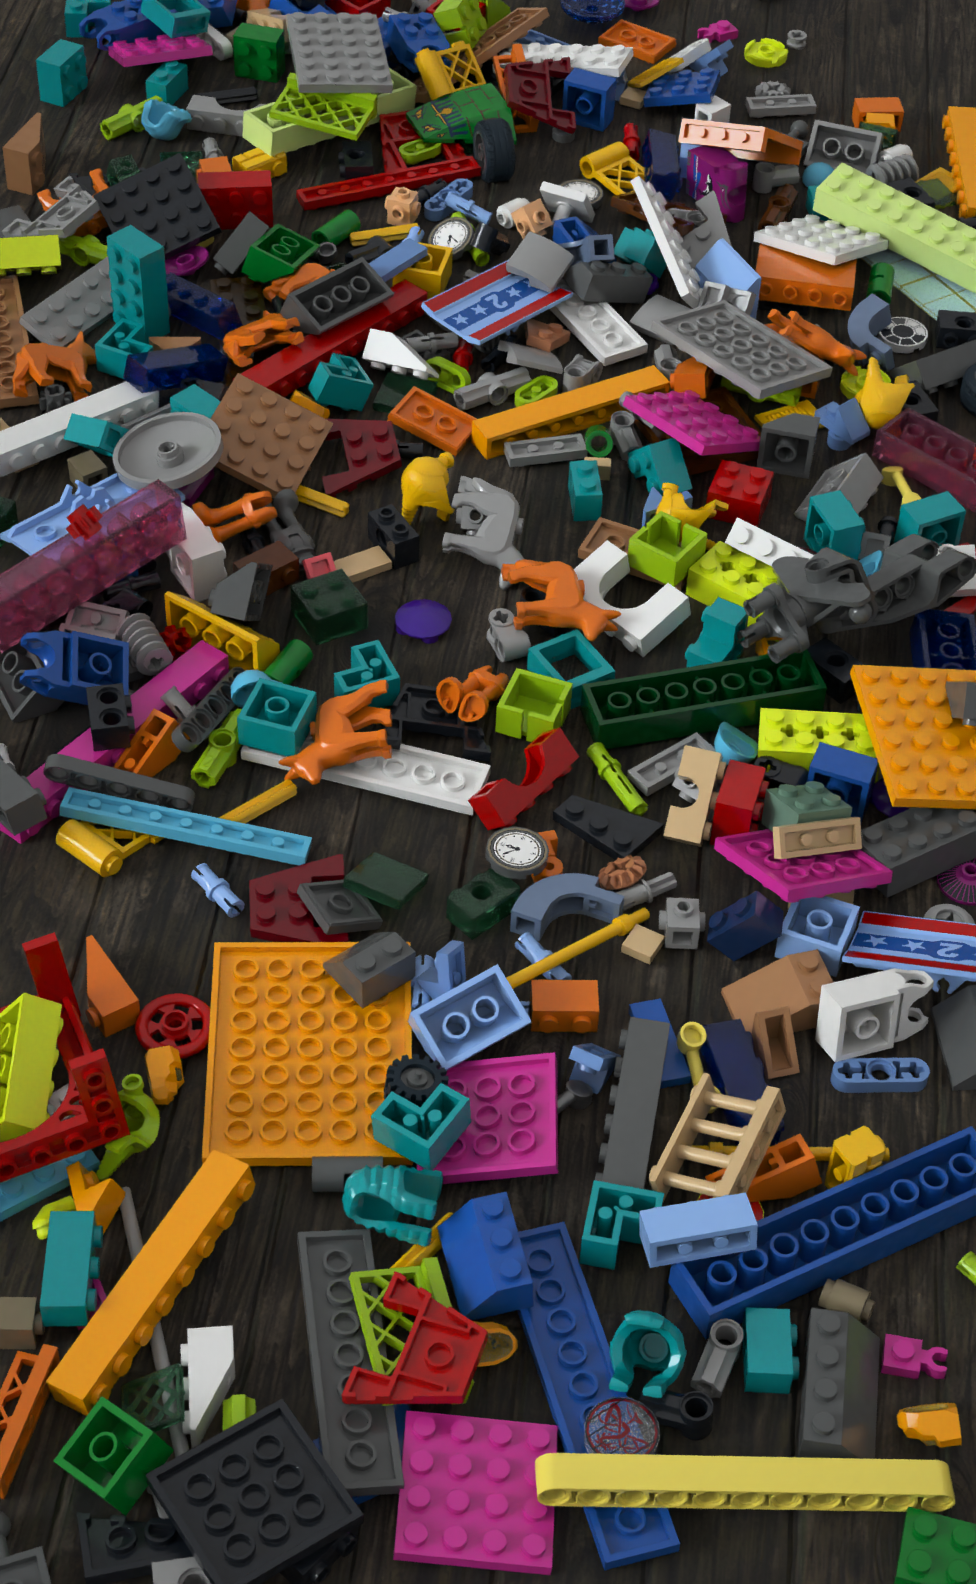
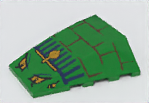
M492 83L450 93L427 102L407 112L405 115L424 143H454L455 139H463L465 143L473 144L475 125L481 120L503 118L508 122L513 134L514 145L517 143L511 108L507 107L506 101Z

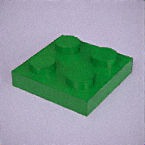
M908 1506L894 1584H976V1524Z

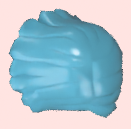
M150 99L145 102L141 116V124L152 137L166 141L175 139L184 124L192 121L191 114L183 108L179 109L177 106H172L169 103L166 104L163 101L159 102L157 99Z

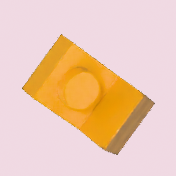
M77 1161L66 1167L76 1211H95L97 1226H103L104 1235L125 1198V1191L112 1178L100 1182L93 1170L88 1171Z

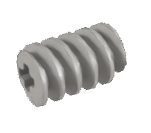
M903 154L869 165L866 169V175L886 185L889 182L910 177L916 182L919 178V169L912 156Z
M135 613L126 617L121 622L118 628V636L121 641L129 643V656L139 672L148 676L157 675L173 662L171 651H169L148 615Z

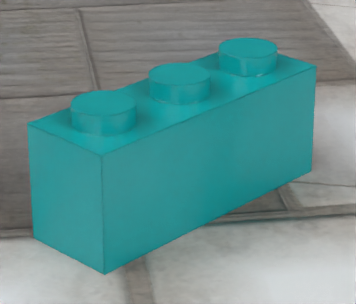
M50 1211L40 1299V1311L44 1327L86 1326L89 1322L90 1311H96L97 1289H92L93 1279H99L100 1257H95L96 1248H102L103 1226H97L95 1211Z

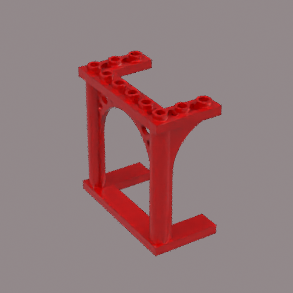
M55 932L22 943L38 993L35 996L62 1004L60 1017L63 1018V1027L57 1037L56 1044L68 1072V1090L59 1108L44 1123L24 1135L0 1142V1183L130 1135L103 1048L93 1051L80 1020L81 1013ZM9 1005L0 1008V1013ZM79 1101L80 1105H73L75 1102ZM76 1115L72 1118L61 1121L63 1118L67 1116Z

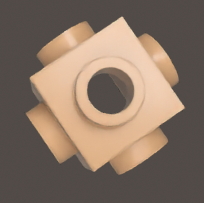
M395 187L391 195H388L385 200L387 224L399 226L415 222L421 210L417 191L409 190L405 187Z
M540 198L511 213L516 229L523 239L529 231L543 236L547 234L545 229L553 225L550 215Z

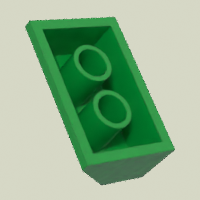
M277 223L250 246L241 272L247 274L253 281L265 283L296 271L320 249L321 245Z

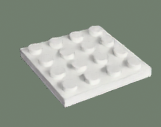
M811 214L806 215L802 219L793 218L791 222H779L777 226H765V229L755 231L753 240L834 266L887 250L889 240L880 238L879 233H862L858 227L840 226L838 221L820 220L819 216Z

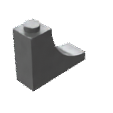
M249 211L213 257V260L217 262L214 267L224 275L228 272L233 275L246 259L250 246L269 231V226Z

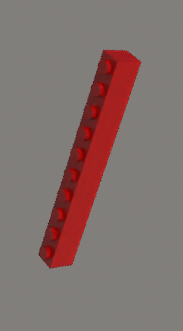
M405 279L390 288L395 293L393 297L320 335H307L304 337V342L286 347L241 373V375L286 397L295 389L297 390L310 382L319 362L329 363L333 353L352 357L364 350L370 328L393 333L424 315V309L421 305L422 302L427 300L428 292Z

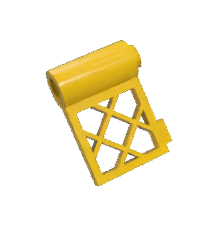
M464 41L452 43V48L436 52L435 50L430 51L429 48H425L417 52V57L414 61L431 100L463 89L487 84L469 43L465 44ZM460 52H465L468 59L467 63L458 58ZM444 56L452 61L450 68L443 63L441 57ZM456 64L465 69L463 76L454 71ZM468 74H473L478 83L474 84L468 80ZM452 77L461 82L459 88H454L451 81Z
M620 141L590 153L579 161L580 170L587 179L596 178L615 195L625 194L621 188L633 189L635 191L632 183L621 180V177L634 179L640 176L644 181H649L654 189L660 186V178L652 171L648 172L629 156L628 147ZM626 166H629L631 169L634 170V172L621 169ZM606 176H618V179H610Z
M71 819L65 822L56 835V844L102 877H108L116 874L121 869L123 859L150 842L153 844L158 843L164 837L125 829H114L111 826L110 829H97L94 827L96 823L82 820L79 822L76 819ZM114 838L133 839V841L123 847L115 842Z

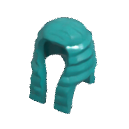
M378 1164L370 1168L366 1165L360 1170H355L346 1180L342 1197L344 1212L348 1218L353 1219L356 1224L364 1225L366 1229H375L378 1233H385L388 1238L395 1237L400 1241H407L410 1244H419L427 1247L431 1242L432 1229L396 1221L400 1212L427 1220L434 1219L437 1200L442 1190V1171H431L428 1169L419 1171L414 1167L408 1168L402 1164L396 1168L391 1165L383 1168Z
M643 1310L630 1311V1313L624 1316L625 1320L618 1327L612 1341H610L609 1355L614 1374L610 1380L609 1389L618 1392H628L633 1383V1367H641L650 1371H663L654 1376L643 1388V1395L662 1398L667 1387L677 1379L684 1366L687 1350L685 1349L683 1334L673 1323L658 1313Z

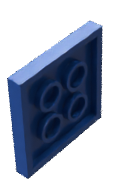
M705 68L700 70V72H691V70H681L673 74L667 72L650 83L643 98L644 107L711 103L721 79L720 70Z

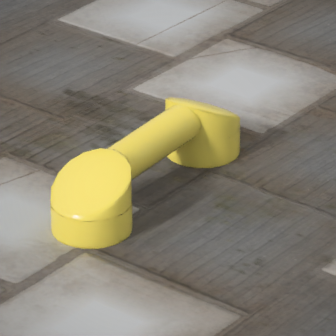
M899 466L884 467L881 472L884 478L881 482L887 486H897L903 496L901 505L921 499L918 494L912 492L903 477L904 468Z
M687 1022L682 1026L677 1035V1046L681 1053L686 1055L694 1087L698 1085L704 1073L699 1050L704 1044L707 1035L704 1027L699 1023ZM714 1086L715 1092L721 1094L720 1090ZM711 1106L708 1113L715 1112L718 1107Z

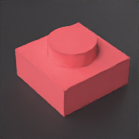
M331 552L302 560L310 588L339 579Z

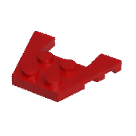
M394 1271L383 1297V1306L416 1316V1319L392 1376L354 1366L342 1392V1402L345 1404H463L487 1344L488 1331L451 1306L446 1308L434 1300L431 1293L422 1287L420 1289L407 1282V1277Z

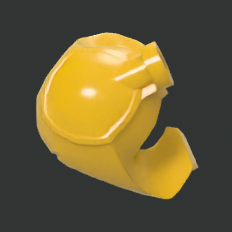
M871 357L868 362L864 386L854 398L858 401L868 426L881 430L887 439H892L898 434L899 429L896 422L901 415L909 393L915 385L914 383H909L907 374L897 376L895 384L885 383L882 380L878 360Z
M441 453L438 458L429 456L417 457L403 471L401 479L403 494L402 516L410 525L420 506L438 509L437 517L445 522L449 521L450 514L455 512V509L450 506L446 489L449 482L447 469L454 465V458L451 453Z
M663 483L661 490L664 492L662 500L657 506L656 514L663 511L682 521L679 542H682L683 526L686 523L699 529L707 518L715 517L716 510L723 512L728 510L729 504L715 499L704 507L690 509L685 503L683 494L677 493L679 487L676 484ZM707 539L706 550H710L717 543Z

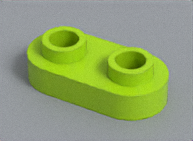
M420 138L401 145L399 153L405 164L415 165L418 162L439 155L441 153V143H424Z
M440 356L426 361L439 374V378L428 376L427 380L430 383L454 394V390L471 384L470 375L465 368Z
M545 375L534 378L515 391V406L519 407L557 395V380Z

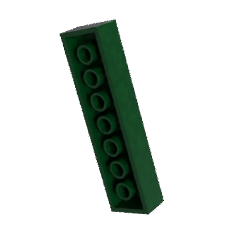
M806 649L801 653H794L777 664L766 654L582 684L580 711L593 742H601L605 749L689 736L696 732L701 734L718 731L723 721L730 723L735 728L759 724L760 708L823 712L827 687L810 653Z

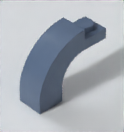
M612 234L588 235L578 241L558 244L574 255L575 260L571 266L579 262L600 261L602 263H609L615 259Z
M873 293L855 307L848 319L847 329L850 346L852 349L860 350L866 354V359L856 360L860 365H866L869 359L874 357L878 360L880 368L888 372L895 367L892 348L875 336L892 323L890 307L887 302Z
M579 873L553 875L535 882L519 896L511 910L510 931L519 935L530 932L537 941H540L548 925L556 918L567 914L587 915L612 924L613 919L623 914L625 896L599 888V877Z

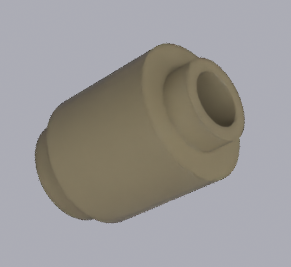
M828 1278L821 1292L818 1306L825 1308V1310L846 1312L859 1322L862 1320L868 1322L876 1302L870 1299V1291L839 1278L837 1281Z

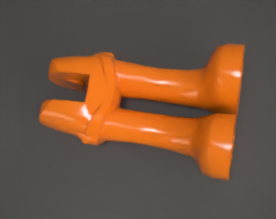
M269 491L249 492L244 494L243 498L215 509L209 508L203 502L192 504L193 511L205 526L210 527L218 543H222L242 531L251 528L257 529L277 517L275 507H264L273 500ZM245 514V517L219 527H213L232 517Z
M486 665L470 672L468 678L463 683L455 677L443 679L436 688V695L440 705L447 713H453L459 707V718L465 722H473L484 717L488 711L489 702L497 700L504 693L509 678L505 673L493 675V668L490 665Z

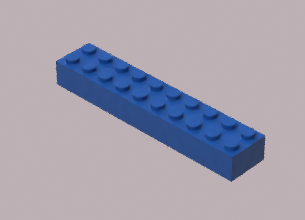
M972 1126L760 1219L757 1221V1249L671 1264L668 1283L704 1338L708 1339L712 1325L720 1319H731L738 1324L742 1323L745 1307L775 1308L825 1285L828 1278L832 1280L841 1278L976 1216V1131Z

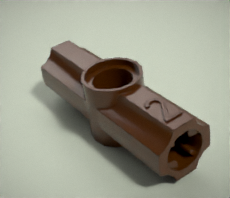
M785 184L783 187H779L776 194L769 198L768 208L759 222L758 231L765 229V226H777L779 222L788 221V215L798 198V191L795 190L793 185Z

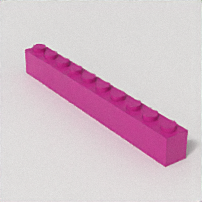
M201 640L130 696L132 713H127V716L134 717L135 734L130 735V742L154 708L177 719V716L160 699L174 685L191 706L202 700L222 677L229 672L228 655ZM90 727L57 754L113 767L126 748L94 751ZM45 763L26 778L34 789L39 788L47 802L44 805V809L48 818L16 836L0 823V831L20 844L37 834L53 818L60 815V805L68 788H77L46 778L43 773Z

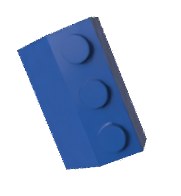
M507 1192L471 1199L437 1227L457 1306L461 1314L470 1320H476L534 1306L533 1281Z

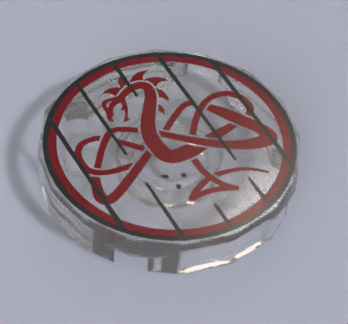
M611 1397L599 1402L589 1411L584 1423V1446L588 1453L655 1455L660 1441L659 1423L653 1412L642 1402L628 1397Z

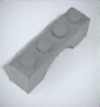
M193 95L186 108V111L192 117V121L187 123V129L243 137V113L251 109L230 110L220 106L215 97ZM259 104V105H257V106L254 107V108H257V107H260V106H263V105H267V104Z

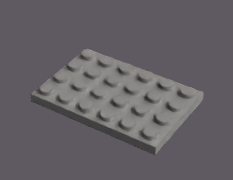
M302 12L286 14V25L299 93H392L393 84L377 15L371 13L349 14L346 12L338 14H327L324 12H317L316 14H304Z
M725 300L652 320L651 330L660 335L662 339L671 342L680 351L693 356L697 362L707 365L716 374L724 376L733 385L741 387L756 399H764L765 397L831 376L832 366Z

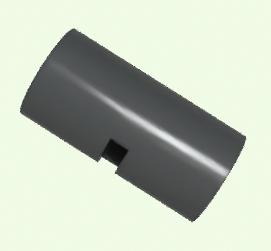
M312 1156V1192H344L346 1180L355 1170H360L366 1165L370 1168L376 1164L383 1167V1156Z

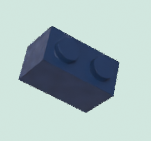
M755 891L745 898H740L729 907L717 911L710 917L707 942L732 961H736L782 936L784 911L759 891Z

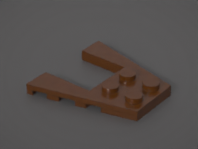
M635 191L612 196L610 206L618 209V212L633 215L648 222ZM667 202L664 205L666 211L670 208L696 210L680 202ZM722 213L724 223L726 224L727 214ZM673 216L675 221L673 228L681 236L688 234L694 229L695 223Z

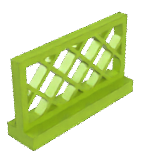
M290 72L287 77V85L270 109L269 117L357 141L369 120H374L377 116V95L370 93H299L296 74ZM300 104H304L306 106L300 109H295L294 107ZM284 108L290 109L288 112H281L279 110ZM321 110L327 111V113L317 115L316 112ZM306 114L312 115V117L303 118L301 116ZM343 116L349 117V119L339 121L338 118ZM331 119H332L333 122H334V123H331V124L323 123V121H327V120H331ZM352 125L356 128L354 131L345 129V127Z
M437 1257L423 1258L421 1266L350 1273L349 1282L374 1372L387 1376L393 1374L401 1353L392 1362L382 1356L378 1348L385 1342L399 1352H402L405 1343L390 1333L397 1324L410 1332L414 1324L404 1317L405 1313L400 1311L397 1313L393 1309L383 1306V1297L394 1271L401 1273L407 1279H413L416 1288L420 1289L422 1287L432 1294L434 1300L446 1308L451 1306ZM374 1283L382 1288L383 1291L375 1299L363 1291L361 1284ZM375 1310L392 1320L385 1330L371 1322L370 1316ZM472 1379V1382H471V1384H470V1387H469V1389H468V1392H467V1394H466V1397H465V1400H464L463 1404H465V1403L467 1402V1399H468V1397H469V1394H470L471 1389H472L473 1384H474L473 1379ZM382 1404V1406L396 1405V1404Z

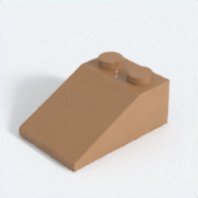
M38 112L2 147L7 189L29 195H34L45 182L46 152L42 116Z
M818 949L787 955L722 988L721 994L742 1042L745 1043L750 1042L756 1012L788 1006L793 1032L817 1028L821 986L834 982Z

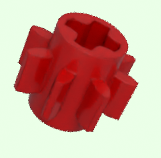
M82 504L66 517L71 524L65 529L74 539L82 536L86 541L102 528L98 521L103 515L95 505L87 509Z
M175 625L165 627V632L159 633L169 651H171L173 661L177 660L191 647L193 639L186 632L185 627L176 629Z

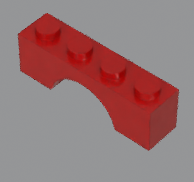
M560 727L542 732L524 748L527 767L525 777L519 786L511 783L506 778L486 783L468 800L487 830L499 827L503 829L512 826L517 821L516 816L520 812H524L535 805L536 801L534 799L538 795H542L554 787L553 781L556 778H560L572 770L571 764L579 758V755Z

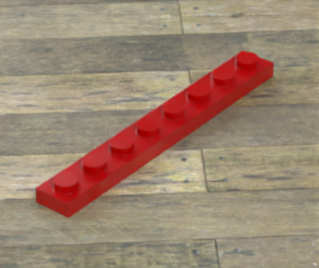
M467 156L296 190V198L304 211L316 210L320 207L337 206L340 203L382 197L386 194H391L395 187H405L411 190L422 185H429L442 178V181L445 180L446 183L461 178L471 179L472 177L481 176V167L473 156Z

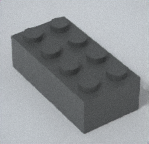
M913 807L861 830L862 849L860 850L893 871L891 883L877 885L876 889L888 898L950 870L963 862L976 858V813L972 809Z

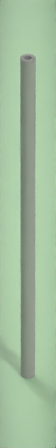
M121 1187L126 1195L120 1205V1211L133 1262L143 1248V1242L131 1189L129 1187ZM159 1321L154 1328L149 1342L176 1458L187 1452L189 1446L186 1434H183L181 1410L162 1326Z

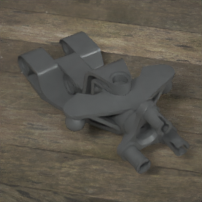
M911 534L887 547L883 553L881 569L866 577L863 566L858 560L827 547L821 549L810 560L809 558L793 556L781 557L772 563L773 572L777 576L778 584L772 583L763 588L762 593L743 603L744 610L749 617L752 616L754 618L758 614L764 613L756 619L755 623L738 631L737 638L739 640L749 635L747 639L740 642L745 648L750 647L764 637L782 638L781 641L770 645L767 649L770 659L777 664L794 653H801L809 648L807 628L814 624H817V629L820 633L829 634L894 623L940 606L976 574V559L954 549H948L937 555L939 545L935 541L918 534Z

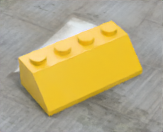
M170 591L164 594L167 626L175 625L176 629L185 627L186 632L193 639L190 649L203 640L227 654L230 670L234 667H241L244 670L258 669L264 672L280 653V644L273 639L267 638L229 617L210 613L211 608L203 603Z

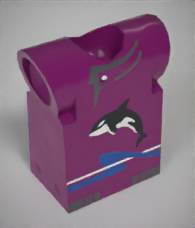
M700 146L688 150L686 193L694 199L700 200L714 190L721 213L727 214L726 221L731 223L740 222L745 217L748 163L738 161V158L724 148Z

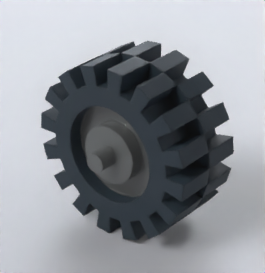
M413 1054L412 1059H409L408 1055H403L401 1061L395 1059L392 1066L389 1065L387 1069L384 1099L391 1092H394L421 1107L440 1083L448 1086L449 1078L446 1076L447 1071L444 1067L440 1068V1062L437 1060L430 1063L431 1057L425 1055L424 1060L419 1059V1054Z

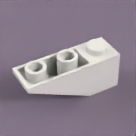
M370 328L362 359L370 362L371 368L385 371V368H391V372L403 376L410 372L413 373L412 376L422 380H427L428 376L439 378V374L404 339L391 332Z
M232 1325L187 1329L188 1343L181 1344L180 1346L181 1366L188 1367V1377H181L182 1400H189V1410L182 1411L183 1434H190L192 1448L201 1443L235 1379Z

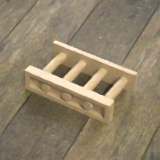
M703 1073L698 1085L692 1088L690 1100L657 1165H654L650 1170L649 1184L652 1190L664 1193L663 1202L671 1187L712 1196L713 1198L747 1193L786 1112L780 1088L767 1086L761 1099L752 1101L716 1093L710 1074ZM711 1106L752 1115L749 1124L743 1128L705 1120ZM698 1133L739 1141L735 1152H732L730 1155L692 1147ZM684 1160L726 1169L722 1179L717 1182L678 1174Z

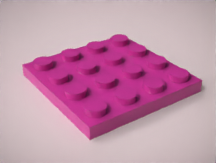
M194 34L172 39L168 35L156 36L157 40H148L147 37L136 38L134 43H126V40L114 41L113 46H108L109 56L123 67L213 55L212 46Z
M685 390V392L679 393L676 391H670V393L654 392V394L638 393V395H626L623 402L624 407L701 456L759 451L761 437L758 436V431L742 426L734 416L723 414L719 411L717 405L699 399L700 395L696 392Z
M769 829L715 838L714 849L726 857V860L733 862L744 870V873L751 875L762 883V886L770 889L780 896L783 901L789 903H796L800 899L811 897L823 898L827 894L838 892L850 893L852 890L860 888H876L877 885L891 883L892 870L860 849L788 859H775L773 832Z
M555 1052L463 1061L447 1070L446 1076L449 1078L448 1087L470 1099L471 1123L433 1169L442 1171L443 1184L558 1174V1081ZM417 1164V1170L425 1169Z
M406 1410L401 1462L404 1489L399 1490L393 1560L551 1575L555 1506H546L537 1501L535 1460L547 1453H557L558 1426Z

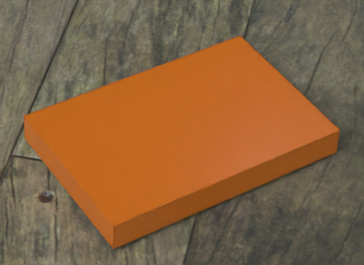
M621 19L598 37V44L609 47L615 45L633 47V57L655 64L676 46V39Z
M415 386L389 413L387 421H392V424L454 456H457L471 439L472 421L477 420V418Z

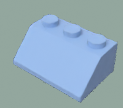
M723 238L719 239L695 266V271L700 278L698 285L700 288H703L705 281L753 292L756 294L750 316L756 319L762 277Z
M498 964L413 1010L408 1018V1023L424 1051L433 1061L437 1060L440 1062V1068L444 1067L446 1071L532 1023Z

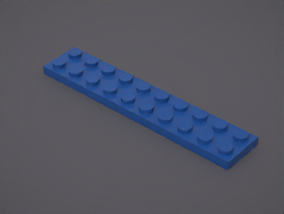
M565 1222L518 1232L533 1281L534 1306L517 1310L555 1425L558 1426V1434L564 1452L596 1454L590 1447L585 1435V1424L589 1413L599 1403L612 1398H628L626 1392L609 1389V1383L614 1374L609 1355L610 1347ZM625 1401L617 1404L622 1415L620 1434L625 1431L622 1427V1421L626 1424L631 1421L627 1405L632 1418L634 1417L630 1403ZM611 1402L603 1405L593 1414L592 1418L598 1415L600 1411L606 1410L610 1407L612 1403L616 1402ZM613 1408L611 1414L618 1417L616 1409ZM603 1412L600 1415L601 1420L604 1422L607 1412ZM610 1415L606 1423L618 1424V1426L607 1425L606 1427L618 1431L619 1420L618 1422L616 1420L613 1421L614 1418ZM598 1416L590 1421L589 1434L606 1425L599 1420ZM633 1420L630 1424H627L630 1428L628 1435L643 1440L637 1422ZM604 1427L591 1435L590 1438L596 1447L599 1445V1443L595 1442V1440H598L597 1434L598 1436H601L603 1433H605L604 1436L619 1434L618 1432L609 1431ZM625 1437L620 1438L621 1445H624ZM627 1437V1444L624 1447L636 1448L626 1449L628 1453H634L637 1447L633 1442L634 1439ZM619 1439L602 1440L605 1444L616 1442L617 1444L609 1445L611 1447H617L613 1450H609L608 1448H606L605 1450L603 1446L597 1447L596 1449L602 1454H610L611 1452L620 1447L618 1442ZM635 1440L638 1447L645 1446L644 1443ZM620 1448L612 1454L626 1453L624 1452V1448ZM643 1449L637 1454H645L647 1450ZM583 1507L604 1570L679 1552L680 1542L668 1508Z

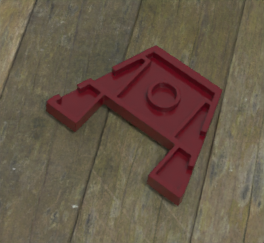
M562 57L559 61L545 59L542 63L526 61L506 64L504 77L507 107L569 134H574L576 130L575 112L552 108L550 77L566 79L571 73L570 57Z
M326 419L334 424L325 441L342 438L349 471L322 476L325 494L337 498L336 494L346 489L348 492L357 489V484L369 478L373 481L402 467L392 421Z
M337 854L249 880L251 937L272 942H349L348 933L326 935L321 927H314L313 915L297 894L298 887L302 883L344 880L343 854Z

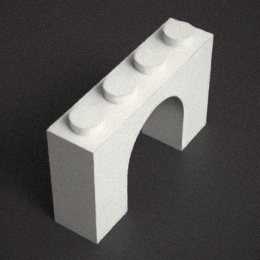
M740 518L736 519L725 541L726 544L772 566L776 559L785 556L809 558V560L814 556Z
M608 540L574 569L578 580L584 581V601L602 610H614L621 613V616L609 620L618 630L604 632L610 637L615 636L622 641L629 651H636L642 657L647 655L691 615L689 597L669 583L640 606L621 609L607 604L604 601L607 592L630 572L627 553Z

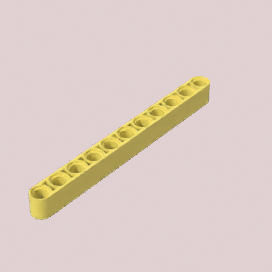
M547 1453L535 1460L537 1501L546 1506L906 1512L909 1506L928 1512H942L955 1505L949 1465L941 1460Z

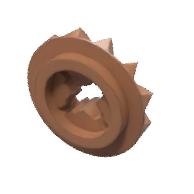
M627 855L622 859L617 858L614 862H608L607 867H603L599 871V884L606 890L628 888L637 883L646 873V863L640 856L632 857L631 855Z

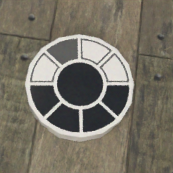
M892 317V323L877 334V338L890 346L893 352L903 354L913 353L914 349H923L928 338V330L917 320L908 317Z

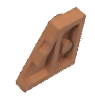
M529 319L525 322L526 345L551 352L570 340L571 332L564 330L562 325L556 323L546 324L534 319Z

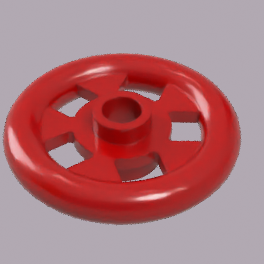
M174 993L160 996L144 1006L138 1014L135 1023L136 1037L146 1051L170 1045L178 1049L180 1059L191 1057L208 1045L210 1007L201 999L188 994ZM185 1007L189 1008V1011L186 1014L184 1011L175 1008ZM156 1013L163 1015L159 1023L151 1021ZM192 1021H202V1029L192 1030ZM160 1033L165 1040L158 1043L152 1036ZM186 1038L190 1040L189 1043L177 1046L175 1043Z

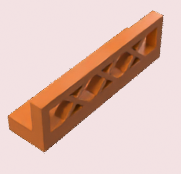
M521 43L512 45L511 55L493 56L492 61L500 94L505 101L504 69L500 67V63L526 62ZM511 108L513 120L518 116L526 122V125H514L516 134L537 132L539 120Z
M43 1344L39 1355L17 1351L0 1389V1416L3 1419L0 1421V1431L6 1429L0 1442V1499H5L51 1392L46 1380L60 1363L58 1347ZM23 1365L31 1366L33 1369L26 1383L22 1384L18 1377ZM20 1396L13 1415L8 1417L4 1410L6 1402Z

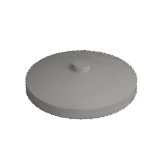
M192 412L166 413L147 419L126 432L115 446L113 464L120 480L131 488L149 492L168 491L193 483L211 471L221 458L224 443L219 427L210 418Z

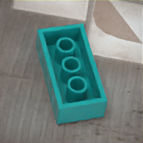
M132 225L107 236L113 320L117 323L121 318L143 324L145 342L149 344V337H162L170 333L164 246Z

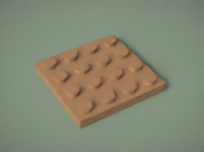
M237 373L210 418L219 427L224 443L221 458L214 467L260 491H269L274 498L279 491L284 489H291L296 493L334 423Z

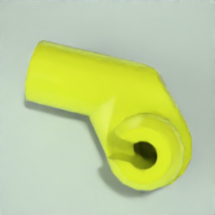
M71 1195L41 1208L32 1222L33 1230L36 1229L37 1237L40 1240L48 1237L50 1211H76Z

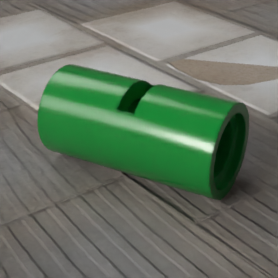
M344 210L315 230L311 235V239L319 245L324 242H331L337 246L349 238L351 232L360 230L361 223L359 217L352 210Z
M880 262L871 268L866 298L873 293L890 305L895 270L890 264Z
M593 425L588 428L585 433L587 451L592 456L598 458L608 455L613 447L609 430L603 425ZM596 436L606 438L601 446H595L591 442Z
M293 639L266 668L264 673L272 680L292 685L312 661L313 652L303 641Z

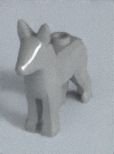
M461 476L458 493H455L453 497L452 508L469 506L487 516V518L483 521L475 536L445 532L442 542L443 552L448 554L452 551L462 552L476 558L483 564L497 567L500 570L502 564H515V562L523 560L524 557L513 546L516 534L521 535L524 518H519L520 505L514 495L489 484L481 478L474 477L471 479ZM500 573L499 587L502 590H507L513 584H510L509 581H503L502 574Z

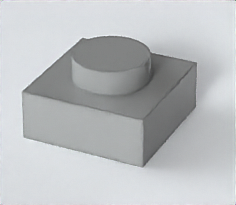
M865 531L861 542V554H859L858 559H862L878 550L884 553V550L890 546L892 536Z

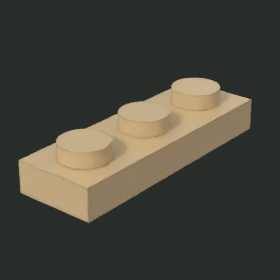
M860 817L774 826V858L788 859L862 849Z

